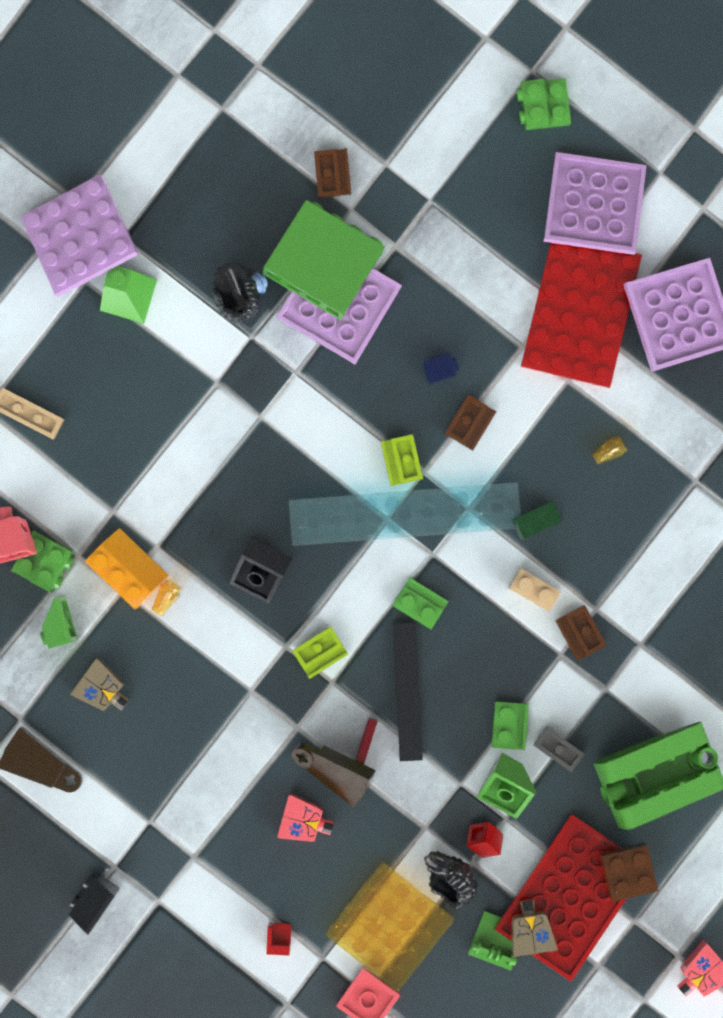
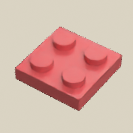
M362 967L337 1002L336 1007L352 1018H385L400 997V993Z

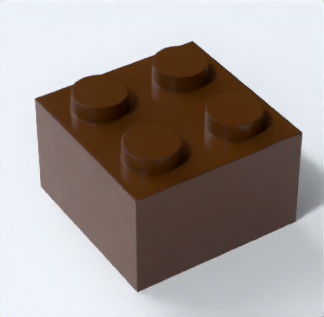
M641 842L599 852L608 895L613 902L658 892L647 844Z

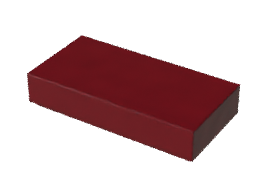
M368 718L355 758L356 761L362 764L365 763L378 722L374 718Z

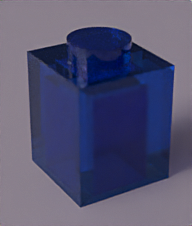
M449 353L423 361L422 363L429 385L456 377L455 371L459 370L455 357L451 358Z

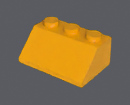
M120 528L85 560L134 609H138L169 576Z

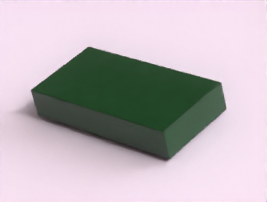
M554 501L544 503L512 518L520 540H524L562 522Z

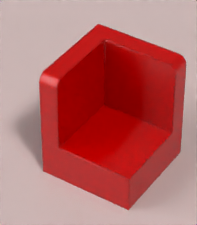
M490 822L469 825L466 846L481 858L501 855L503 833Z
M268 923L266 955L290 956L291 924Z

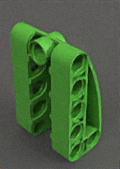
M696 722L643 741L593 763L602 785L600 787L602 797L605 803L610 806L617 826L621 829L628 830L638 827L723 790V775L717 764L718 754L711 748L702 722ZM704 752L708 756L706 763H703L701 760Z

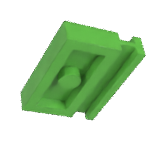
M409 577L392 606L432 630L449 601Z
M495 701L492 748L525 750L529 704Z

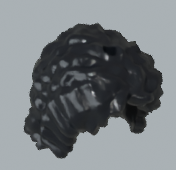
M234 262L218 267L217 273L214 274L215 280L211 283L215 286L212 289V294H214L216 299L215 304L219 309V313L223 314V318L228 322L237 324L239 322L244 323L255 317L259 311L260 299L256 281L250 276V271L241 267L240 263L235 264Z
M431 851L424 857L425 865L428 866L427 871L431 872L429 877L431 892L444 898L446 905L458 910L474 899L478 883L476 873L469 864L463 862L461 858L450 857L439 851Z

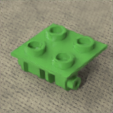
M484 911L468 955L512 970V967L516 965L518 957H513L511 941L494 930L501 917Z

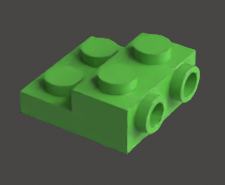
M566 78L546 81L544 79L521 81L520 88H516L518 102L522 101L523 110L519 111L520 124L525 125V131L571 125Z
M33 530L31 535L37 554L17 559L11 571L46 591L53 592L54 589L58 590L62 585L64 578L61 576L64 570H69L75 560L72 557L74 551Z

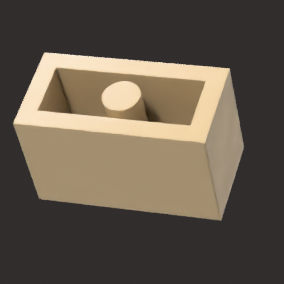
M521 568L518 569L508 586V589L549 612L561 591Z

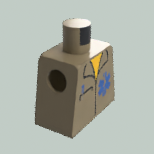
M99 657L95 659L71 693L72 696L103 711L110 704H113L122 711L130 700L119 692L125 684L124 681Z
M534 899L520 901L522 914L512 915L511 952L513 957L556 951L557 945L545 911L535 912Z

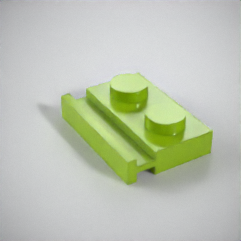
M413 434L380 442L390 487L423 479Z
M331 626L292 650L309 679L349 655Z

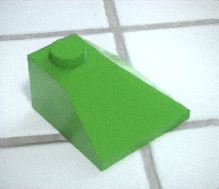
M120 266L108 270L103 286L100 311L144 324L157 280Z
M65 596L54 598L42 625L43 631L40 632L43 644L47 645L48 649L78 640Z
M502 753L490 770L477 798L517 819L535 795L536 790L523 764Z

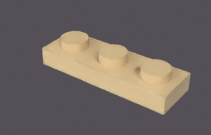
M4 388L0 391L1 413L53 440L55 439L65 419Z

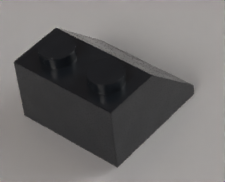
M251 538L239 559L229 584L270 604L293 558Z
M99 873L94 878L88 877L82 886L85 889L82 896L76 895L69 905L72 909L69 916L88 935L120 889Z

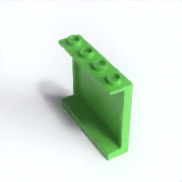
M306 200L265 264L263 275L342 321L353 299L379 257L382 256L385 246L382 245L379 239L363 234L359 227L346 224L337 214H329L324 211L320 204Z

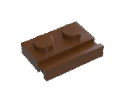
M347 148L314 151L318 198L351 195Z
M468 394L446 430L445 435L473 451L497 411Z
M585 605L555 620L576 661L607 646Z

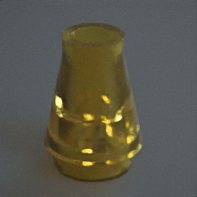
M618 435L615 438L612 436L592 455L599 465L624 456L623 454L628 450Z
M165 580L163 584H160L152 610L163 616L180 597L181 588L177 584Z

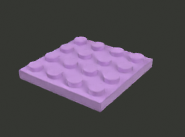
M556 152L543 242L635 255L647 165Z
M101 174L21 216L49 283L57 297L138 255L105 179Z
M710 258L623 284L651 372L723 350V297Z
M372 269L347 309L342 321L293 292L289 295L276 318L356 365L402 285Z

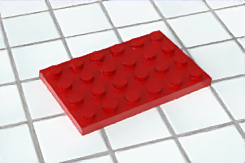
M550 243L520 367L610 388L630 307L623 284L636 280L642 254L635 253V255Z
M570 814L494 927V930L511 941L512 915L522 914L520 901L534 899L535 912L545 911L557 950L531 955L572 982L626 901L624 899L613 902L609 898L599 852L620 848V846L573 814Z

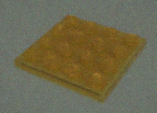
M382 861L326 931L325 935L398 992L455 918Z

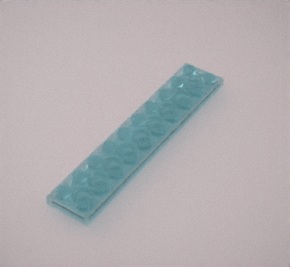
M518 482L289 500L292 546L516 529L512 518L520 515Z

